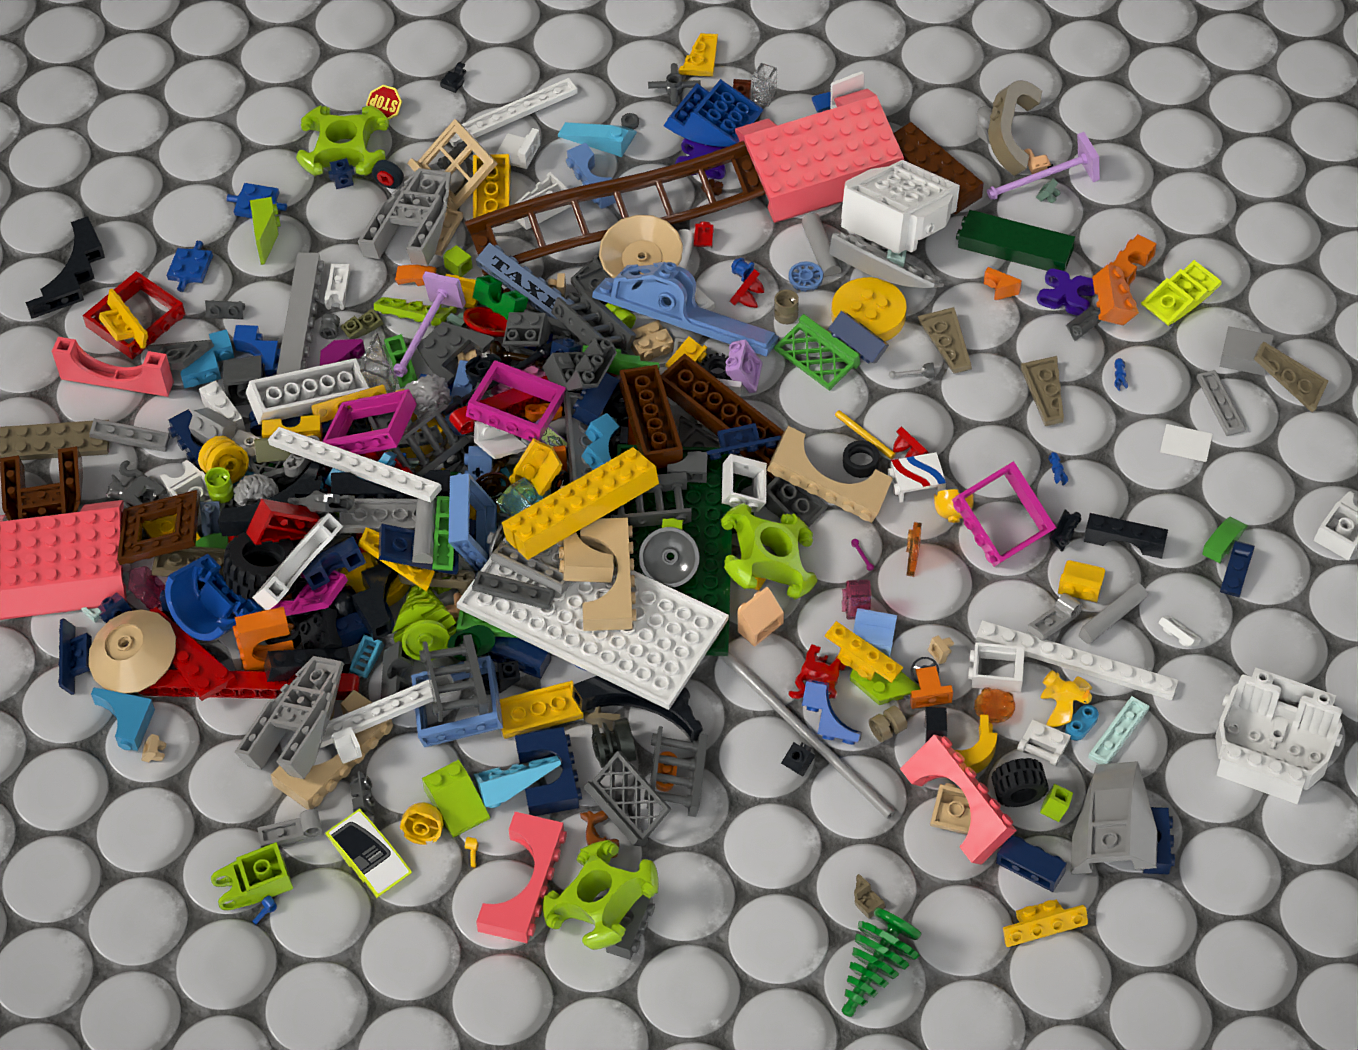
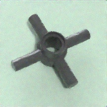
M672 63L671 73L667 75L666 81L648 82V89L666 88L667 93L671 96V105L677 106L678 95L682 93V89L693 88L697 83L701 86V80L683 81L682 76L678 73V65Z

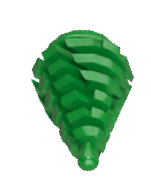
M878 907L874 910V917L887 926L886 931L868 922L858 921V929L871 939L856 934L855 942L873 955L853 947L852 955L867 966L865 968L858 963L850 962L849 968L861 977L857 979L848 975L847 982L854 989L853 991L845 989L844 996L848 998V1001L844 1004L841 1011L847 1017H853L858 1005L864 1007L868 1003L863 998L865 994L873 998L878 994L870 986L871 983L882 988L889 984L884 978L877 975V972L892 979L899 976L896 970L883 961L905 970L909 963L899 955L910 960H916L920 956L916 950L906 943L899 941L897 937L901 934L912 940H918L922 933L903 919Z

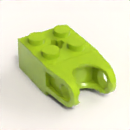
M277 842L236 857V861L217 870L211 876V883L216 887L232 886L218 900L219 908L222 910H234L261 902L267 896L274 897L294 889Z

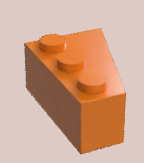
M1107 264L1092 279L1094 292L1098 295L1099 299L1096 302L1101 312L1098 315L1099 320L1125 325L1139 312L1136 307V301L1130 293V287L1126 283L1123 276L1124 273L1120 267Z

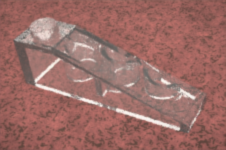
M374 332L369 341L370 347L366 348L367 354L362 356L360 372L369 388L384 385L386 393H392L396 391L398 377L396 373H393L391 362L378 332Z

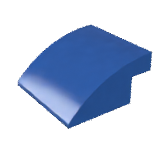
M722 79L717 82L710 92L697 83L672 112L664 127L683 138L697 143L719 147L731 146L739 142L735 128L754 123L764 109Z

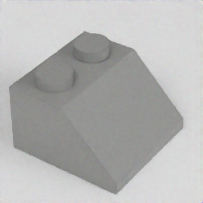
M208 407L194 410L189 425L195 442L202 446L215 436H226L232 439L237 427V423Z

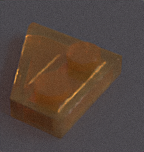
M914 522L913 530L909 529L906 552L909 553L906 576L914 577L921 542L922 523Z

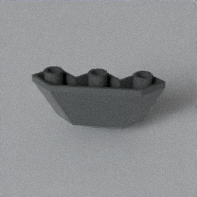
M594 338L585 352L552 353L543 365V369L548 380L566 387L565 391L596 388L599 386L617 352L611 338Z

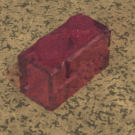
M147 566L132 569L129 574L128 589L148 609L162 607L159 597L161 591L165 590L166 584L157 576L152 575V571Z
M847 580L846 589H842L841 608L842 612H846L848 620L856 618L857 608L871 610V585L869 580H859V582L857 580Z

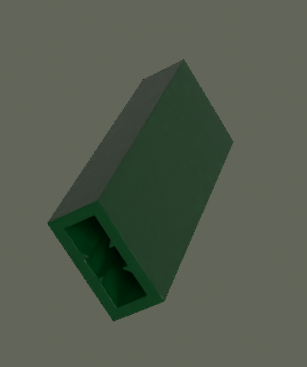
M970 209L967 216H964L962 219V229H958L956 235L958 248L1045 271L1049 269L1066 271L1074 250L1076 238L1075 236Z

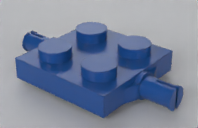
M244 183L238 196L228 194L226 199L228 202L236 203L234 209L235 216L252 218L250 200L272 197V202L277 204L278 210L286 211L287 203L277 202L280 193L279 189L268 186Z
M200 240L196 241L193 249L177 248L167 272L168 280L179 282L177 287L179 292H184L188 283H203L212 261V251L201 250L203 242Z

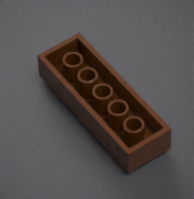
M912 122L893 133L903 154L904 161L960 185L955 215L982 198L984 183Z
M658 365L620 370V389L638 452L653 463L656 469L666 468L667 464H675L682 461L683 448Z

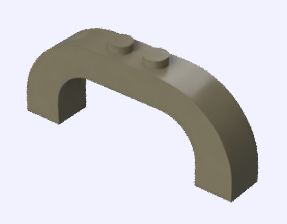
M1023 80L1015 81L998 92L993 102L988 129L989 142L994 155L1000 164L1014 176L1027 169L1029 154L1016 144L1011 132L1016 104L1029 111L1040 104L1042 96L1041 89Z

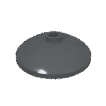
M663 527L649 534L642 543L639 553L640 566L645 576L668 587H677L689 581L697 571L700 560L699 549L695 540L684 530L675 527ZM668 553L674 554L673 560L668 559Z

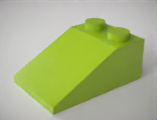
M272 197L250 200L255 240L261 265L265 264L279 235L278 227H281L279 216H275L278 215L277 204H273Z
M459 759L422 778L425 793L433 806L440 811L443 822L453 838L490 819L473 782Z

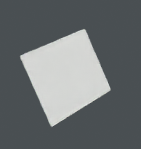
M1166 424L1160 452L1207 462L1213 434Z

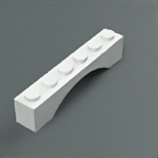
M328 512L312 527L252 598L265 610H270L289 591L303 570L343 526Z

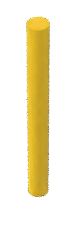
M838 410L835 413V417L866 441L874 444L888 458L892 460L895 457L896 453L842 411Z

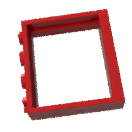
M135 271L114 289L117 295L121 297L123 303L142 290L169 309V311L146 329L148 333L146 347L144 348L146 349L148 345L154 343L157 338L164 332H167L170 327L180 321L186 314L181 301ZM106 295L82 315L85 325L89 330L130 359H134L144 350L134 339L129 344L124 340L116 341L107 328L100 324V313L112 310L107 304L108 295Z

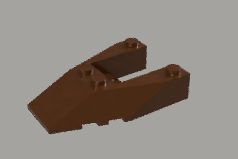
M77 446L58 449L60 483L26 488L25 469L19 455L0 458L2 509L8 521L78 511L82 495L83 464Z

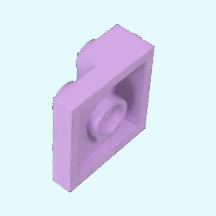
M746 339L732 342L729 346V358L726 360V373L733 381L742 382V385L749 393H754L757 391L762 361Z

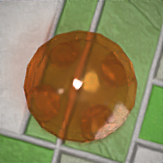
M989 687L982 689L981 694L977 696L974 703L977 716L989 715V723H1001L1008 720L1015 711L1013 694Z

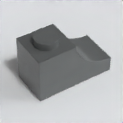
M688 452V455L682 461L675 464H667V474L686 472L687 482L706 483L707 452Z

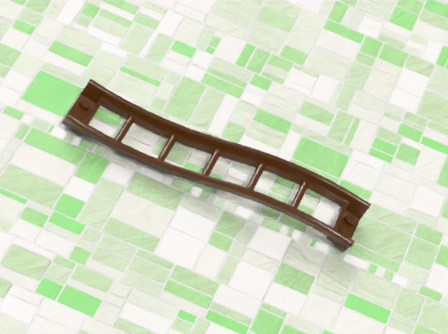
M741 141L723 149L666 167L532 198L467 220L465 225L479 256L489 243L493 246L498 245L492 228L528 216L539 248L513 256L519 262L518 264H522L553 253L602 240L607 230L589 233L579 202L613 195L621 217L624 219L629 217L621 193L656 185L667 216L660 218L672 225L744 203L766 193L744 141ZM732 162L743 192L716 201L705 171ZM698 173L709 204L674 214L663 183ZM572 205L582 235L546 245L535 214ZM482 270L484 276L489 275L484 270Z

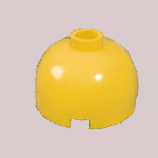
M958 489L942 490L937 492V495L934 494V506L938 515L948 519L950 523L960 522V519H963L961 514L954 509L952 499L960 494ZM973 494L965 498L971 510L973 508Z
M425 802L415 803L404 812L400 829L404 832V837L407 840L416 844L426 845V841L433 840V842H436L441 836L443 818L440 811L432 804Z

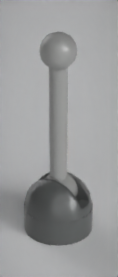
M934 363L924 364L921 370L891 371L889 377L895 378L896 376L921 373L926 378H934Z

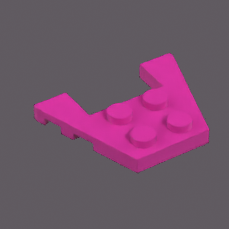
M334 570L329 575L331 582L313 591L307 582L294 601L280 600L271 609L284 606L286 616L328 608L348 579L345 574ZM302 572L300 575H301L302 578H305V576H304V574H303V572Z

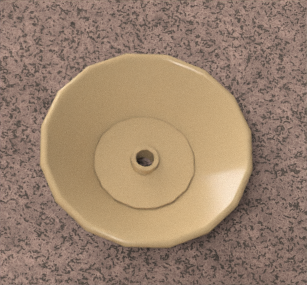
M634 215L619 220L607 230L600 242L599 258L603 269L611 278H615L627 265L638 264V266L653 265V263L672 262L678 266L682 260L683 244L678 231L668 221L653 215Z
M143 609L124 612L109 620L96 634L89 649L88 666L94 680L105 690L124 694L140 692L155 684L168 671L175 656L176 636L172 626L159 613Z

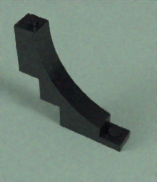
M88 216L71 222L74 232V246L63 270L51 282L40 289L41 297L25 302L31 319L84 301L79 284L95 279L90 263L105 258L102 245Z

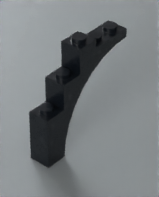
M312 461L306 472L295 483L267 500L288 503L289 498H304L316 490L328 494L327 488H324L325 474H328V466ZM260 501L240 507L222 508L218 519L222 536H238L243 532L246 533Z
M371 555L374 567L361 571L363 585L366 590L352 595L354 609L375 641L392 634L391 622L386 612V600L390 587L398 576V572Z
M599 676L573 684L572 697L581 712L596 707L630 706L662 716L682 730L691 742L697 741L699 734L703 731L700 721L695 719L692 709L688 705L690 693L686 687L682 689L668 710Z

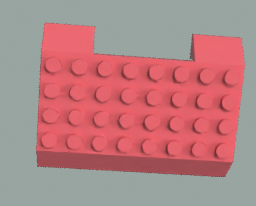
M863 89L834 98L836 108L780 125H776L768 118L735 128L739 141H744L768 197L769 204L767 208L774 223L843 202L844 187L847 180L869 169L887 167L900 160H904L876 94L869 89Z
M124 501L85 504L80 512L7 521L6 515H0V620L81 610L83 607L88 609L98 608L105 598L113 596L116 592L127 602L126 585L123 581V565H120L117 561Z

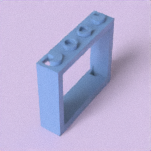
M458 473L457 475L450 476L449 543L478 573L490 558V544L487 543V538L490 532L495 533L497 530V504L469 473ZM470 504L476 510V541L469 534Z
M490 656L478 657L477 659L481 674L488 673L493 712L428 728L426 705L416 708L418 738L424 747L503 728L496 668ZM427 671L411 675L412 686L429 680ZM459 672L451 674L453 681L469 678L470 674Z

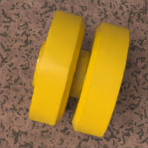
M215 436L202 446L198 462L200 468L205 473L215 467L225 468L228 470L233 484L245 475L249 465V458L247 452L229 437Z

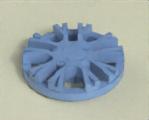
M799 262L789 270V283L796 290L800 289L801 292H806V290L813 289L814 291L822 284L823 271L813 262Z

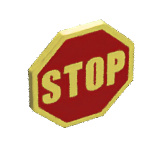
M382 85L370 92L366 106L372 105L390 120L398 115L402 100L396 88Z

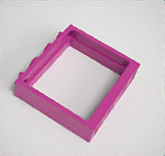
M494 360L468 402L466 417L528 441H532L533 438L540 441L563 402L566 387ZM492 380L551 403L539 423L535 424L479 401Z
M409 389L342 402L322 442L357 455L397 448L417 403ZM395 412L388 428L346 436L354 419Z
M1014 461L952 499L954 509L961 514L965 526L971 530L975 536V542L978 546L982 547L987 561L992 563L994 567L1056 528ZM1005 475L1040 531L1000 556L965 498Z

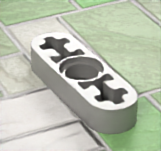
M314 435L307 436V437H309V438H312V439H315V440L320 441L317 436H314ZM291 453L283 463L285 475L288 477L300 475L311 460Z

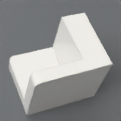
M352 727L332 734L334 746L343 764L362 757L360 745Z

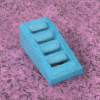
M364 635L351 661L352 664L349 672L367 678L384 648V643L378 639L374 641L372 637ZM367 646L374 647V650L368 649ZM366 652L372 655L371 657H368L363 655V653ZM361 658L367 660L368 663L365 664L363 662H360L359 660ZM356 665H359L361 667H364L365 670L361 671L359 669H356L355 667Z

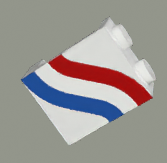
M937 452L891 460L888 476L893 478V493L898 496L899 502H903L905 492L934 487L936 492L946 490V481Z

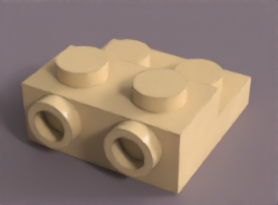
M659 320L632 329L636 337L631 349L635 356H640V361H650L673 351L674 341L667 329L662 327Z
M940 784L930 826L967 835L970 828L971 812L964 792L954 784Z

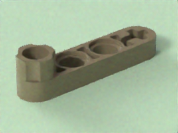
M461 569L458 570L456 575L435 571L429 586L458 589V593L463 595L475 579V574L470 570ZM398 573L399 581L402 584L416 585ZM443 577H451L450 579H442Z

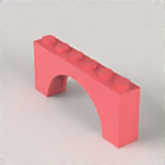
M58 337L52 349L61 380L166 397L169 396L174 383L167 355L163 353L148 351L142 365L118 367L93 358L78 345L76 339Z
M933 735L900 770L913 785L922 787L933 779L948 778L962 789L969 803L971 822L969 832L959 847L971 863L982 865L1017 830L1012 825L1013 820L1000 810L1001 805L999 802L990 797L988 788L975 778L977 776L976 773L965 765L963 756L951 747L953 745L952 742L945 736Z
M514 812L509 827L510 840L523 845L532 855L535 862L533 875L525 889L514 898L498 904L483 903L476 923L478 932L528 943L529 937H533L536 924L534 922L536 917L539 918L541 915V902L544 896L548 894L547 884L549 880L552 881L555 872L553 866L555 862L559 861L561 854L559 848L561 844L565 843L567 832L564 831L563 822Z

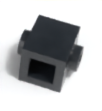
M793 742L781 764L795 773L804 776L816 755L810 752L812 748L801 742L798 745Z

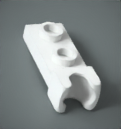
M331 264L328 286L325 293V306L328 310L331 309L334 303H339L341 310L345 309L350 264Z

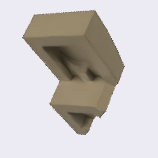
M601 707L595 708L593 713H584V720L592 725L597 724L599 728H602V723H606L610 731L613 730V721L621 719L620 714L602 713Z
M858 874L856 876V889L854 890L855 905L870 919L874 916L876 907L886 908L885 902L871 890V885Z

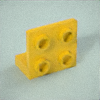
M533 438L513 471L515 474L530 480L538 495L543 496L550 489L555 476L560 473L562 463L552 446Z

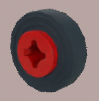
M380 160L372 169V175L375 180L386 188L396 189L404 179L402 170L391 161Z

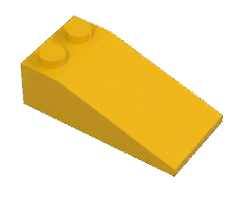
M490 154L498 164L473 191V218L510 206L511 161L509 154ZM473 155V175L484 164L477 155Z

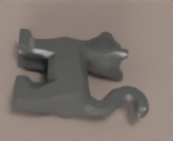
M126 460L119 466V472L123 476H136L137 478L125 488L121 481L115 475H112L113 481L108 486L106 493L109 499L123 500L125 507H132L143 504L142 502L146 498L150 502L159 500L160 495L166 494V489L137 469L127 470L130 462Z
M316 490L304 498L288 499L289 504L304 505L311 512H316L317 515L325 512L355 513V496L325 494Z

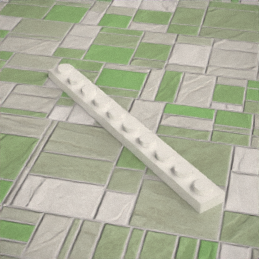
M278 427L268 439L269 445L344 472H351L360 478L430 503L442 490L441 484L281 427Z
M983 620L976 635V641L988 644L1025 647L1024 656L1171 701L1179 681L1049 640L1042 641L1036 636Z

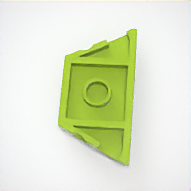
M854 669L850 675V681L878 705L889 703L892 700L904 699V696L911 694V691L920 690V687L902 671L892 683L878 673L875 674L871 681L861 677Z

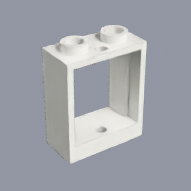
M730 454L723 463L722 504L735 507L745 503L751 507V512L758 513L766 504L767 463ZM733 473L754 478L753 497L733 492Z
M975 642V650L970 651V662H973V667H969L968 679L972 680V688L1021 692L1025 647ZM979 658L1015 661L1014 678L978 675Z

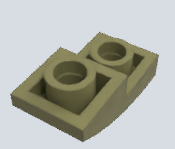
M370 309L358 319L356 316H353L342 324L340 328L349 339H356L372 332L384 323L376 312Z

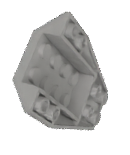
M840 232V234L832 235L829 254L873 277L908 287L934 288L944 287L945 285L940 281V277L925 273V270L921 267L913 266L906 261L904 267H901L886 259L888 251L884 250L881 245L873 241L871 243L858 234L847 235Z
M1138 761L1096 765L1072 836L1071 874L1093 873V863L1132 860L1135 870L1157 868L1158 832Z

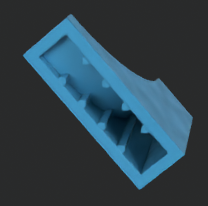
M94 687L91 693L94 704L109 710L117 719L115 738L118 746L124 750L138 751L155 711L152 699Z

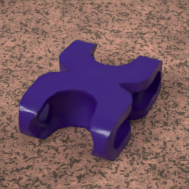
M684 138L681 148L689 156H679L675 164L728 146L705 145ZM721 165L706 170L707 178L723 179L726 173L725 166Z
M1049 269L1046 272L1045 282L1054 289L1040 290L1037 295L1038 304L1050 309H1059L1064 305L1065 310L1073 315H1080L1090 307L1089 301L1080 296H1093L1095 294L1092 278L1079 275L1070 279L1066 271Z

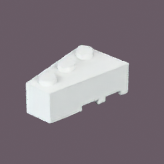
M549 172L547 178L542 183L538 182L532 192L528 191L516 203L568 188ZM572 205L535 214L538 224L570 208ZM528 216L517 220L526 230L532 228Z

